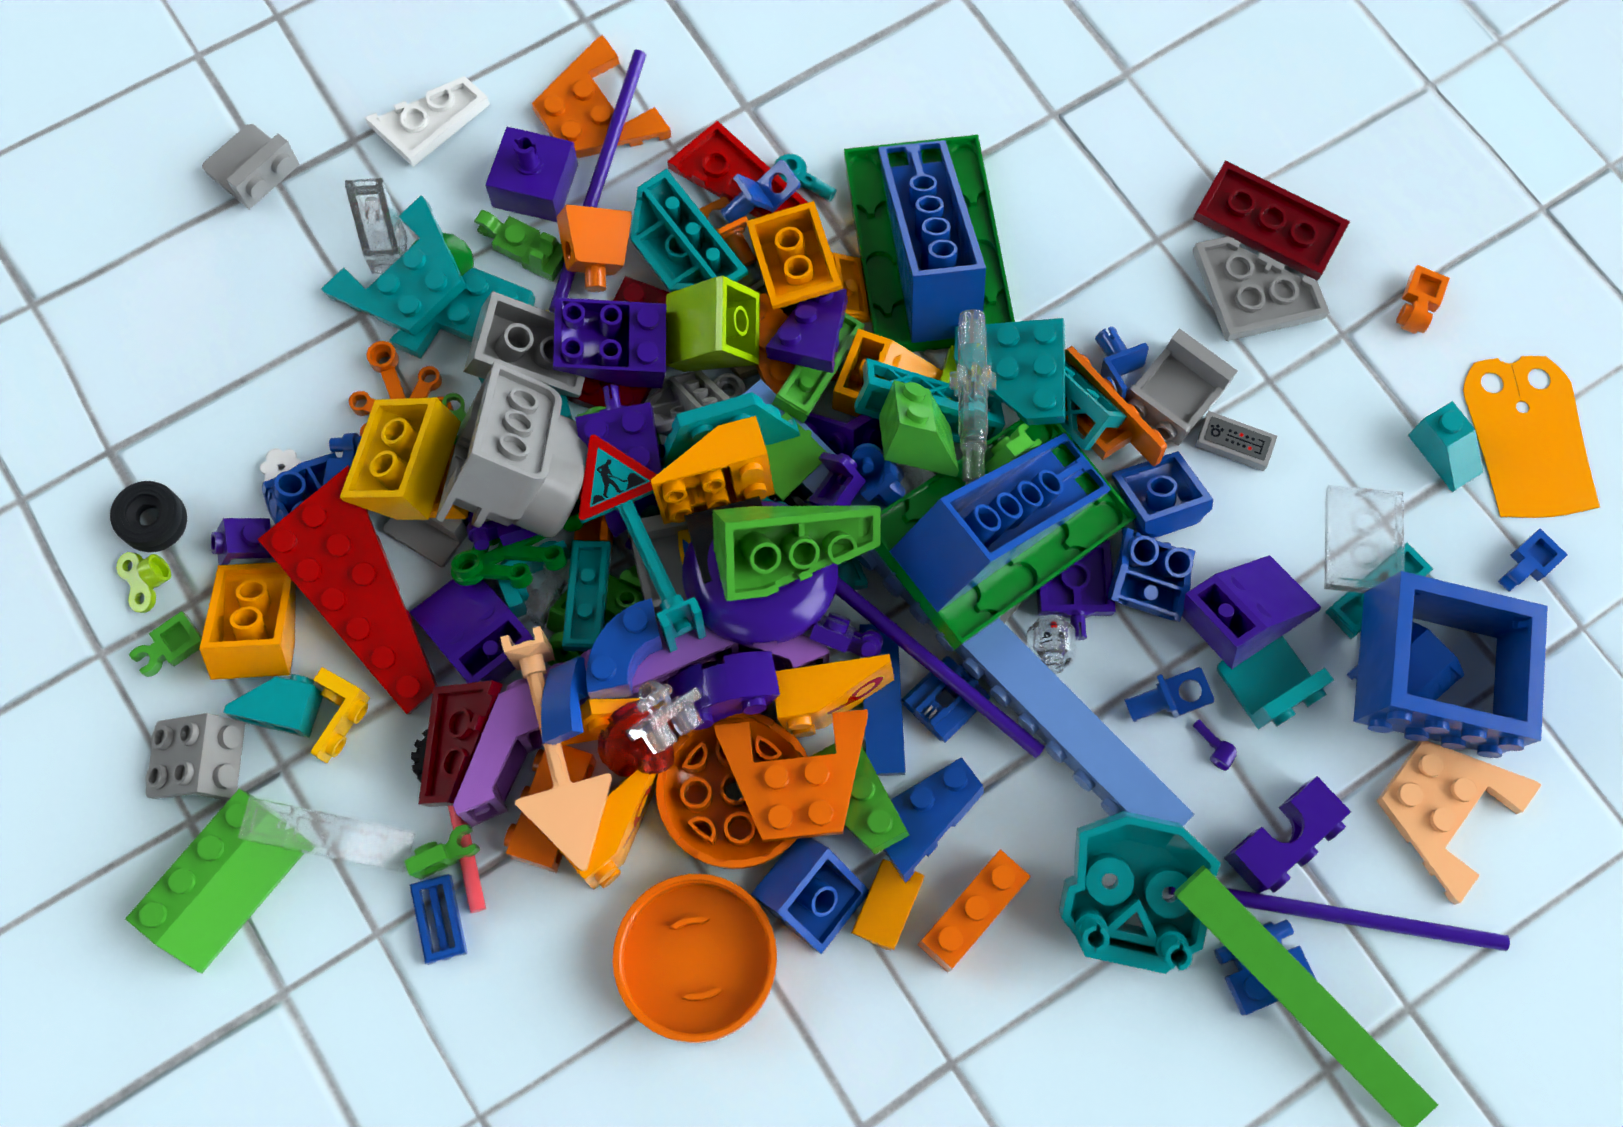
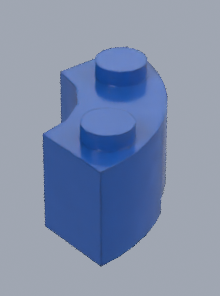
M652 598L635 603L621 611L606 624L598 635L591 649L586 670L587 693L590 699H619L632 696V680L638 666L649 655L663 649Z

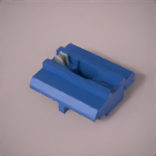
M946 655L941 660L988 700L990 699L989 694L979 685V682L968 675L961 665L959 666L951 657ZM931 672L902 698L903 705L939 741L944 743L977 712L975 708ZM944 690L955 698L947 708L943 707L936 700V697Z

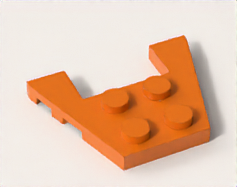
M603 35L599 36L532 102L534 113L550 136L572 141L577 158L600 154L614 112V108L592 79L619 65L618 55ZM654 107L624 123L617 146L629 144L630 147L643 145V140L659 137V141L666 140L672 137L671 129Z
M868 709L832 713L836 754L754 762L750 722L714 725L715 734L763 842L843 834L867 725Z

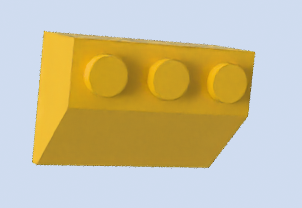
M437 397L375 400L340 498L347 503L396 520H429L461 421Z

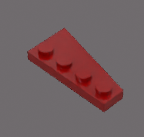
M719 121L714 122L667 161L669 170L720 198L726 197L729 203L742 191L733 178L736 174L757 182L770 169ZM776 175L771 182V188L776 194L784 191L787 185L779 175ZM795 191L774 212L755 207L749 214L758 218L808 202Z

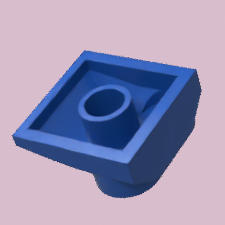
M1179 451L1164 455L1161 462L1156 466H1152L1146 461L1112 473V479L1125 503L1136 515L1133 522L1134 528L1143 536L1160 537L1198 524L1212 510V496Z

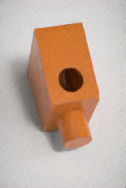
M566 204L557 215L566 269L570 272L585 273L586 291H605L606 275H615L624 266L632 218L631 211Z

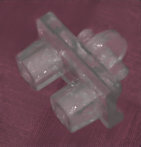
M654 680L644 683L639 689L640 701L637 702V708L642 713L648 711L650 714L625 730L630 740L633 741L643 737L653 754H656L677 742V738L667 721L671 720L680 736L702 724L703 721L693 704L702 698L697 687L692 688L681 697L676 696L670 700L669 695L672 694L673 690L669 684L662 685Z

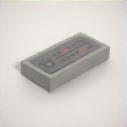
M1208 411L1195 447L1264 472L1268 466L1277 435Z

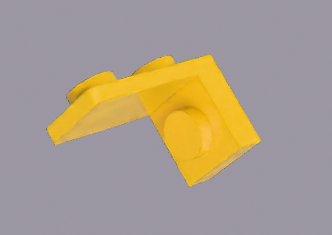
M321 667L313 680L323 688L320 695L340 706V708L310 753L319 760L328 763L331 757H336L344 748L347 740L345 736L352 725L359 723L365 716L370 697L362 689Z

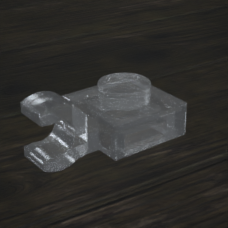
M544 565L543 572L547 581L544 580L539 589L535 588L531 592L526 603L527 615L532 624L543 629L547 628L549 610L560 598L563 589L568 584L570 565H567L564 573L561 575H554L553 571L546 569Z

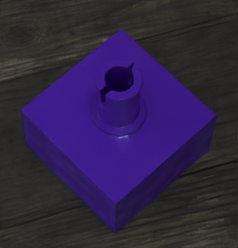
M506 126L485 184L492 207L557 222V215L564 208L578 167L574 143Z

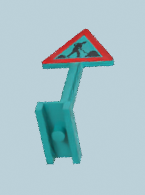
M592 434L589 437L581 495L580 522L586 523L614 510L620 512L662 601L660 604L662 611L657 613L663 638L670 653L677 650L675 638L695 630L699 640L706 637L702 612L695 597L684 601L681 595L676 594L634 506L635 501L654 493L651 479L657 474L597 435Z

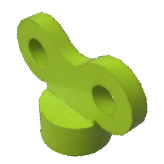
M133 552L122 554L117 561V574L130 585L128 597L130 608L135 612H149L156 603V592L153 589L171 578V570L168 564L156 554H151L143 559L139 554ZM132 562V569L129 571L128 565ZM142 594H144L145 597L143 603L140 602V597Z

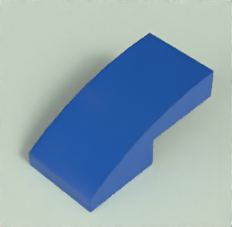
M578 656L549 670L541 705L543 744L556 745L584 733L579 700L589 696L587 693L584 657Z

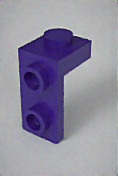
M811 412L804 422L836 455L843 453L851 458L853 450L857 446L866 443L880 447V421L876 418L861 414L850 422L843 423Z

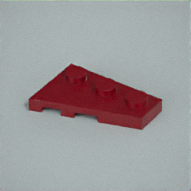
M489 680L433 687L419 805L428 807L453 806L497 696L501 691L502 683Z

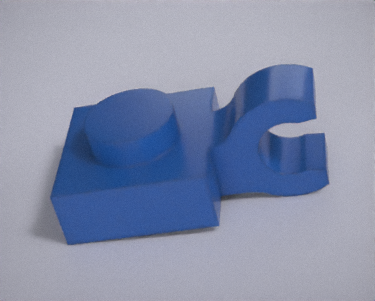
M1540 528L1510 554L1518 564L1509 570L1498 582L1508 592L1516 585H1520L1529 575L1538 582L1551 572L1568 554Z

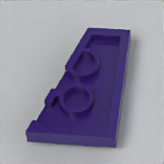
M843 288L842 290L799 302L766 345L767 358L833 373L835 352H838L839 332L840 328L843 327L848 303L847 289Z

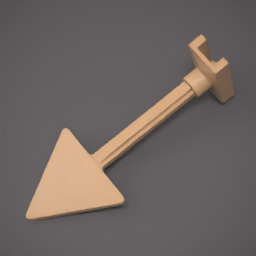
M538 626L532 628L535 640L515 645L509 635L500 638L504 653L516 670L521 669L523 679L528 680L542 737L541 705L545 686L544 674L547 673L545 663L555 660L552 645L542 628ZM561 743L556 745L543 744L554 786L550 790L519 798L515 801V805L581 871H586L609 793L612 776L606 773L572 783Z

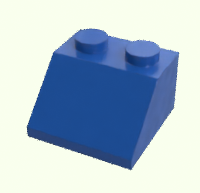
M808 837L797 839L783 853L751 895L786 927L814 950L822 954L866 898L869 889L828 847Z

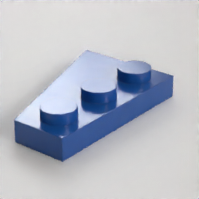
M962 757L891 799L910 836L883 851L905 883L915 873L914 868L926 855L929 857L938 847L937 842L948 829L955 827L984 794L982 783Z

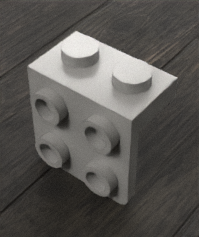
M248 124L203 163L202 168L208 176L250 210L300 164L289 142L279 133L271 139L254 124Z
M209 713L158 721L151 737L152 749L149 769L146 774V796L159 799L194 794L220 800H229L236 793L238 787L245 722Z

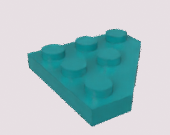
M1064 318L955 327L954 359L960 369L978 380L985 390L1001 403L1004 402L1027 425L1065 423Z

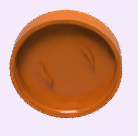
M679 875L664 880L648 889L633 903L625 914L614 942L613 972L618 991L625 1005L636 1019L648 1029L663 1037L679 1042H711L729 1036L741 1029L753 1019L764 1005L776 975V940L764 910L743 888L729 880L713 875Z

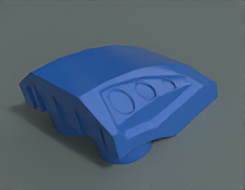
M335 452L299 463L292 469L278 474L277 477L263 482L262 493L268 512L275 524L322 487L327 459L337 458Z
M1122 528L1123 538L1109 587L1108 599L1161 618L1180 622L1184 611L1185 594L1191 588V573L1196 551L1183 547L1177 548L1172 546L1171 543L1157 541L1154 537L1142 536L1139 532H1134L1133 529Z
M1412 621L1407 694L1437 700L1465 674L1457 656L1428 628ZM1358 664L1347 674L1351 680L1354 678L1357 680Z

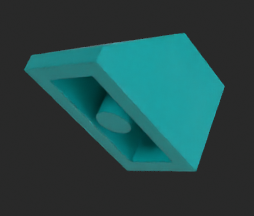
M1453 401L1425 417L1408 434V437L1451 492H1454L1483 473L1476 430Z
M291 674L290 679L276 676L226 704L223 713L234 720L242 721L246 724L310 738L323 697L320 695L321 691L313 685L314 680L308 677Z

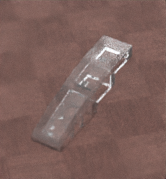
M249 797L238 838L240 840L278 846L286 850L324 856L327 859L406 873L407 868L404 860L410 858L415 833L335 814Z

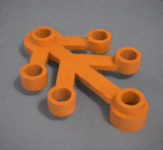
M386 341L373 343L367 350L368 362L376 372L381 373L390 399H406L395 369L399 362L395 348ZM390 357L386 363L379 364L382 358ZM426 366L419 371L418 382L409 398H427L430 391H434L441 386L442 377L437 368ZM428 375L436 376L432 382L424 381ZM356 391L350 396L349 405L355 414L365 416L370 414L375 399L370 398L369 394L364 391ZM440 396L437 398L442 402L444 397ZM359 400H367L363 407H356V403ZM448 402L447 408L454 411L451 402ZM366 423L360 429V436L364 432Z

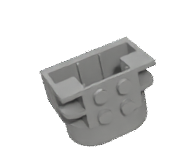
M494 361L460 425L436 520L443 522L452 505H456L473 512L471 524L478 528L488 518L507 527L511 524L545 538H552L561 531L576 504L583 486L588 448L578 437L576 421L560 415L562 398L554 388Z

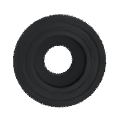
M141 481L129 485L117 495L111 506L110 521L115 533L132 548L143 552H158L175 544L183 535L187 525V511L182 500L167 486L154 481ZM150 508L158 510V517L154 523L141 525L140 516L145 510Z

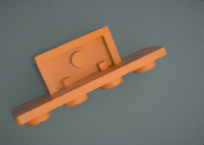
M1073 346L1065 350V360L1127 416L1119 428H1106L1091 447L1093 451L1104 460L1128 443H1131L1152 466L1159 464L1167 448L1162 435L1156 429H1152L1140 417L1137 409L1132 404L1127 403L1116 392L1113 384L1109 380L1104 379L1092 367L1091 362L1085 355L1080 354ZM1067 397L1065 398V411H1068ZM1087 414L1077 415L1078 431L1086 437L1096 422Z

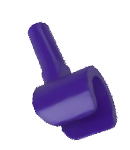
M1200 719L1197 720L1193 727L1215 749L1210 756V761L1219 769L1227 771L1237 756L1236 747L1227 741H1221Z

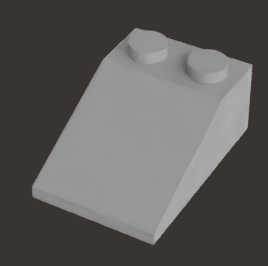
M494 291L491 292L481 307L463 372L485 379L495 361L549 385L559 395L577 398L581 395L585 379L583 376L553 370L555 314Z

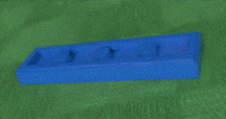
M860 624L859 632L864 633L866 630L873 629L882 635L883 644L879 655L890 654L895 679L863 700V710L868 709V720L864 733L865 753L878 776L905 775L899 646L874 625Z

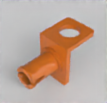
M722 197L699 209L708 219L712 211L721 210L729 204V201L726 197ZM744 216L734 222H728L727 225L715 229L743 265L748 267L755 263L757 259L743 235L747 226L746 221H748L747 216Z

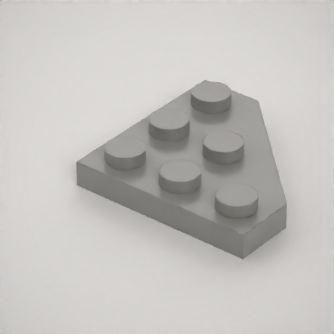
M1229 236L1195 244L1192 251L1226 341L1322 320L1329 314V309L1317 281L1305 275L1301 278L1285 270L1284 264L1262 253L1256 255L1240 247L1241 242Z

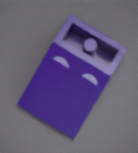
M555 297L553 370L626 387L662 388L666 374V304Z
M1268 555L1216 573L1185 594L1182 617L1232 670L1320 611L1321 606Z
M452 579L410 611V614L467 683L489 680L501 682L516 670L503 651L500 637L509 635L515 645L535 640L483 579L477 584L468 586L459 585Z

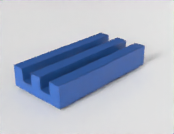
M446 874L410 884L425 964L429 965L436 963V961L468 954L452 875ZM443 885L455 947L452 948L449 946L437 887ZM425 889L429 891L441 950L438 952H434L422 895V890Z

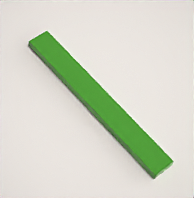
M1204 865L1174 892L1176 897L1402 1127H1416L1438 1106L1430 1095Z

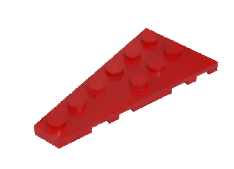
M346 466L257 540L406 714H411L433 695V687H438V684L412 625L413 621L409 611L404 605L388 558L368 514L369 511L347 503L340 498L350 470V466Z

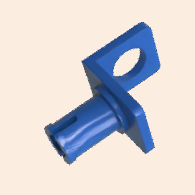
M779 160L757 182L736 174L733 178L742 191L728 205L721 209V213L731 223L747 216L755 207L774 212L800 188L801 184L783 160ZM778 174H784L787 179L786 188L781 193L776 194L771 188L772 179Z
M1108 327L1110 336L1107 330L1103 329L1095 338V341L1106 355L1103 358L1100 375L1111 383L1113 379L1117 393L1125 400L1127 387L1120 376L1144 367L1149 347L1146 343H1142L1127 349L1116 328Z
M1200 667L1166 680L1160 674L1157 676L1159 681L1156 684L1157 688L1135 697L1124 699L1133 722L1165 709L1167 713L1171 712L1175 718L1210 705L1215 701L1204 672ZM1188 680L1196 681L1202 689L1199 699L1193 702L1185 701L1179 695L1181 684Z

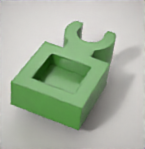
M181 611L149 633L154 643L149 646L141 645L134 648L129 656L136 662L149 656V663L139 671L144 676L151 677L160 671L165 660L175 667L198 651L202 636L190 618Z

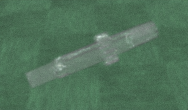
M974 309L963 311L959 315L957 371L949 373L950 389L954 390V396H958L962 480L966 482V485L985 475V450L987 449L988 436L987 397L989 396V390H996V373L991 372V365H987L985 314L980 310Z

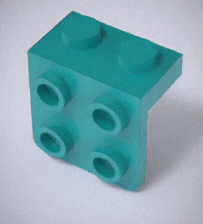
M1283 636L1232 670L1223 660L1216 668L1218 674L1258 730L1270 722H1273L1276 727L1296 715L1292 708L1302 702L1309 707L1327 695L1323 688L1334 681L1325 667L1311 676Z

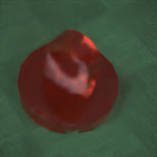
M637 700L626 703L613 712L608 718L610 724L605 731L601 730L598 737V754L606 767L618 776L630 777L637 770L646 774H658L672 767L675 762L672 744L674 726L670 715L648 700Z

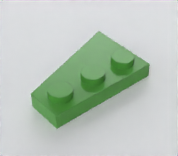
M835 743L812 756L836 754ZM862 747L845 827L875 855L910 835Z

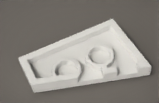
M464 76L427 91L426 97L410 104L403 101L394 105L395 110L381 116L374 113L365 117L369 127L414 167L489 106L490 103L488 97Z

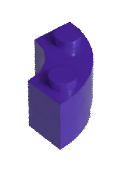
M752 651L725 655V663L703 669L702 664L698 663L672 677L667 683L674 725L690 726L691 729L702 730L711 727L718 720L740 713L753 715L765 711L767 706L780 695L772 651Z

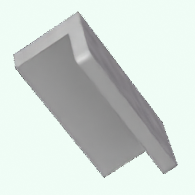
M389 518L383 526V531L387 535L441 568L447 565L468 536L466 526L460 519H444L441 522L436 520V518H429V520H396Z

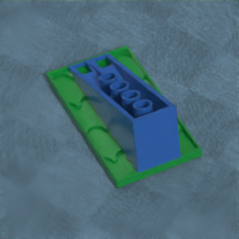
M978 134L844 149L846 176L872 333L891 339L911 352L927 351V349L949 348L951 345L955 346V327L1015 322Z
M1020 419L957 461L959 472L956 477L938 473L881 511L880 546L874 549L891 571L896 573L895 576L913 599L920 604L921 609L939 632L944 634L943 637L954 650L1084 558L1088 553L1117 534L1136 518L1133 511L1080 447L1072 440L1060 423L1028 425L1029 428L1025 433L1032 441L1040 439L1042 441L1041 445L989 473L984 465L994 456L991 449L1006 436L1010 437L1021 424H1026Z

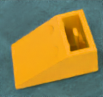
M858 328L833 390L832 409L855 417L861 415L855 412L854 403L864 384L862 366L866 358L940 380L943 371L897 342ZM875 375V377L887 380L884 377Z
M756 416L718 425L651 479L652 488L664 524L685 522L684 515L758 496L763 500L767 496L775 495L768 453Z

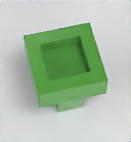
M542 232L541 235L537 234L521 260L522 267L554 282L564 264L562 245L556 237L545 232Z

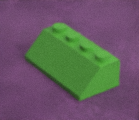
M239 788L125 920L156 946L197 972L203 973L310 848L312 843L257 798Z

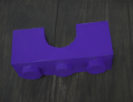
M1318 776L1304 783L1278 807L1289 819L1292 826V836L1288 843L1275 840L1263 827H1260L1251 832L1224 857L1255 893H1261L1268 889L1273 893L1279 890L1291 879L1287 872L1296 863L1302 867L1317 855L1319 851L1314 847L1323 838L1327 841L1332 840L1346 827L1342 820L1351 811Z

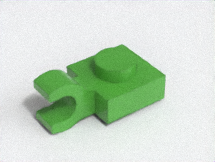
M481 210L474 220L475 223L479 224L477 231L480 234L494 239L492 242L493 250L521 263L523 256L537 234H540L539 230L511 216L503 224L493 214L485 210Z
M1021 424L1010 437L1006 436L991 449L994 456L984 465L989 473L1041 445L1042 441L1040 439L1032 441L1025 433L1029 428L1027 424Z
M469 825L456 827L451 832L449 841L445 845L430 842L415 849V855L404 860L409 875L422 880L456 864L460 858L476 855L480 851L477 844L469 845L466 848L461 846L462 837L473 831L472 827Z

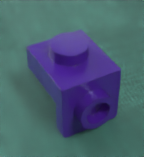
M822 452L818 459L829 470V473L808 502L812 506H850L853 498L866 480L856 470L858 467L856 462L848 455Z
M223 518L216 532L211 534L212 554L218 555L219 565H228L232 559L271 558L269 552L257 540L271 529L270 518Z

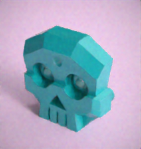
M1126 811L1119 812L1077 828L1074 875L1064 881L1059 906L1061 918L1075 935L1085 957L1167 974L1175 966H1177L1178 971H1182L1191 965L1193 954L1203 949L1207 927L1176 895L1170 899H1165L1162 896V892L1169 886L1177 890L1202 865L1216 877L1221 862L1178 822ZM1106 874H1114L1116 876V881L1113 885L1105 886L1102 884V879ZM1136 913L1142 927L1126 924L1125 922Z

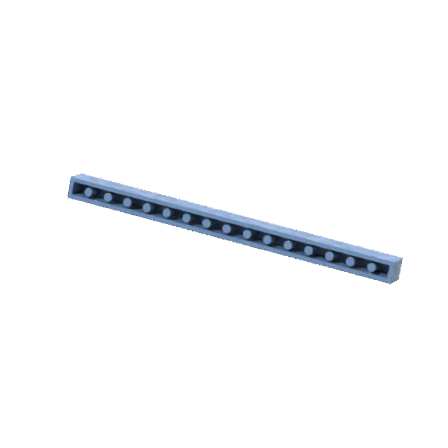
M761 379L744 393L753 392L762 398L763 403L771 405L776 397V394ZM779 409L782 416L785 412ZM792 417L804 430L812 432L811 437L827 453L835 454L805 423ZM823 463L795 489L805 499L804 502L808 506H812L808 500L829 473V470ZM861 489L850 505H878L881 507V511L887 507L877 496L868 502L861 495ZM875 549L856 556L869 571L874 569L884 579L882 581L883 585L894 597L898 598L901 596L910 605L909 611L918 622L923 625L928 623L937 633L936 639L949 652L954 650L943 637L944 634L939 632L921 609L920 604L913 599L895 576L896 573L891 571ZM1000 619L954 650L964 660L962 664L967 672L975 679L982 678L992 688L990 690L992 697L1003 707L1009 706L1019 716L1017 721L1022 728L1031 735L1036 733L1047 744L1045 750L1055 761L1059 763L1064 761L1074 772L1072 776L1078 785L1088 792L1092 790L1102 800L1101 807L1109 816L1126 811L1178 822L1184 826L1195 815Z

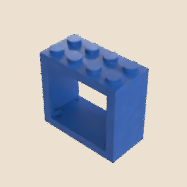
M1400 571L1364 592L1353 722L1368 725V730L1373 732L1389 733L1396 731L1404 733V738L1412 741H1428L1429 739L1441 742V747L1447 749L1462 750L1469 748L1477 750V755L1486 758H1500L1502 753L1522 751L1524 746L1541 741L1548 606ZM1413 618L1497 638L1493 714L1407 694Z

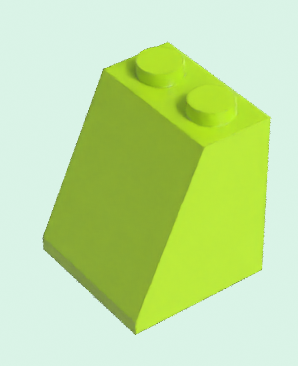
M717 276L666 294V366L683 372L759 365L760 293L725 276Z

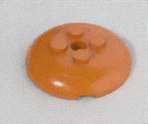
M744 713L731 715L718 720L711 727L702 730H694L688 726L674 741L669 750L667 749L659 766L656 781V800L660 817L666 830L677 845L686 853L711 866L725 869L755 867L776 858L797 840L763 842L744 798L742 797L735 801L725 795L727 786L736 782V779L715 734L714 725L750 722L754 762L808 757L794 735H791L785 728L777 724L775 720L759 713L753 715Z

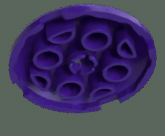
M761 501L762 506H790L774 501ZM712 540L707 558L708 570L712 581L703 583L691 541L686 550L682 566V580L686 598L688 600L695 597L702 612L704 625L724 639L752 646L753 643L777 641L778 644L786 642L812 628L831 605L838 583V565L833 563L813 572L812 577L803 581L797 579L779 587L778 592L767 597L727 601L724 596L714 552V540Z

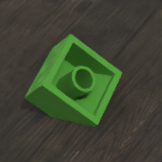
M894 380L879 415L884 460L956 477L959 469L951 427L930 389L924 388L918 383H904Z

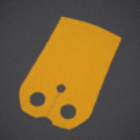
M1521 356L1518 361L1513 363H1505L1498 358L1474 362L1464 382L1463 392L1485 459L1500 517H1556L1600 508L1586 454L1573 387L1568 376L1546 356ZM1533 369L1544 370L1550 377L1549 386L1545 389L1533 387L1528 381L1529 372ZM1487 373L1497 374L1503 381L1502 390L1498 393L1487 392L1481 385L1482 376ZM1520 401L1526 402L1529 406V411L1527 413H1520L1516 408V404Z

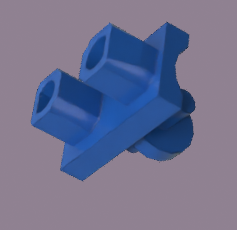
M866 443L857 446L853 450L851 458L858 466L856 470L866 480L861 487V495L868 502L877 496L887 507L904 497L905 488L900 484L904 478V471L897 463L884 460L883 450L874 444Z

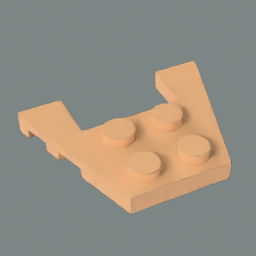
M1420 741L1379 796L1377 802L1407 843L1411 842L1424 860L1422 863L1431 876H1436L1446 890L1444 894L1455 905L1462 902L1480 875L1446 850V846L1484 791L1518 814L1525 810L1541 787V784L1535 780L1457 751L1443 748L1441 745L1430 741Z

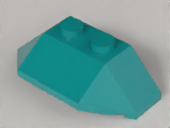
M668 169L663 170L638 186L630 241L670 293L717 276H725L737 282L749 274L747 268Z

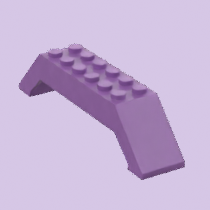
M657 621L663 649L649 655L638 666L632 680V696L624 698H658L669 693L667 682L681 671L698 663L702 664L703 669L725 663V655L752 651H772L775 671L829 663L830 652L826 645L811 640L803 634L778 644L777 641L753 643L752 646L724 639L705 626L706 637L699 640L695 630L675 638L677 650L670 653L663 638L659 621ZM591 649L580 656L584 657L586 670ZM563 663L554 664L546 669L547 673L544 674L545 682L549 670ZM519 679L510 683L506 687L507 691L498 694L453 803L456 814L471 827L508 812L505 801L527 754L544 747L527 679ZM587 696L579 700L580 706L590 697Z

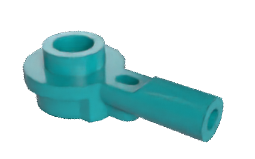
M785 154L775 161L774 165L779 160L787 163L800 182V188L803 187L829 202L835 197L837 190L807 173V165L800 156ZM778 174L787 183L786 176Z

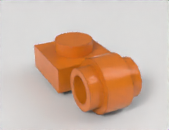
M1420 265L1415 266L1411 271L1402 296V300L1410 302L1412 305L1405 303L1396 319V323L1401 324V329L1413 334L1417 332L1424 333L1433 318V314L1429 313L1428 310L1435 313L1441 306L1450 280L1449 277Z

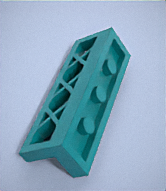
M866 358L862 366L864 384L854 403L856 413L879 419L892 383L896 380L904 383H918L924 388L930 389L951 427L953 442L977 448L1002 432L1005 426L1001 402L995 397ZM875 375L884 377L887 380L875 377ZM980 407H983V408H986V409H990V412H989V411H986V410H983V409L980 408Z
M1065 360V394L1067 395L1068 411H1065V416H1068V420L1065 418V423L1060 424L1077 445L1083 450H1090L1106 428H1119L1127 416ZM1087 414L1096 422L1086 437L1078 431L1077 415Z

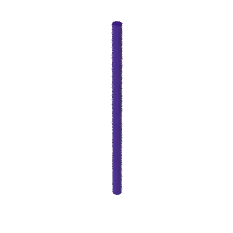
M635 49L633 51L583 203L585 207L597 208L647 56L642 50ZM565 261L549 306V311L555 313V297L568 298L576 273L566 269Z
M838 577L835 592L838 597L1035 759L1045 748L1043 744Z
M1169 886V895H1175L1176 889ZM1227 888L1246 908L1507 951L1510 946L1508 935Z

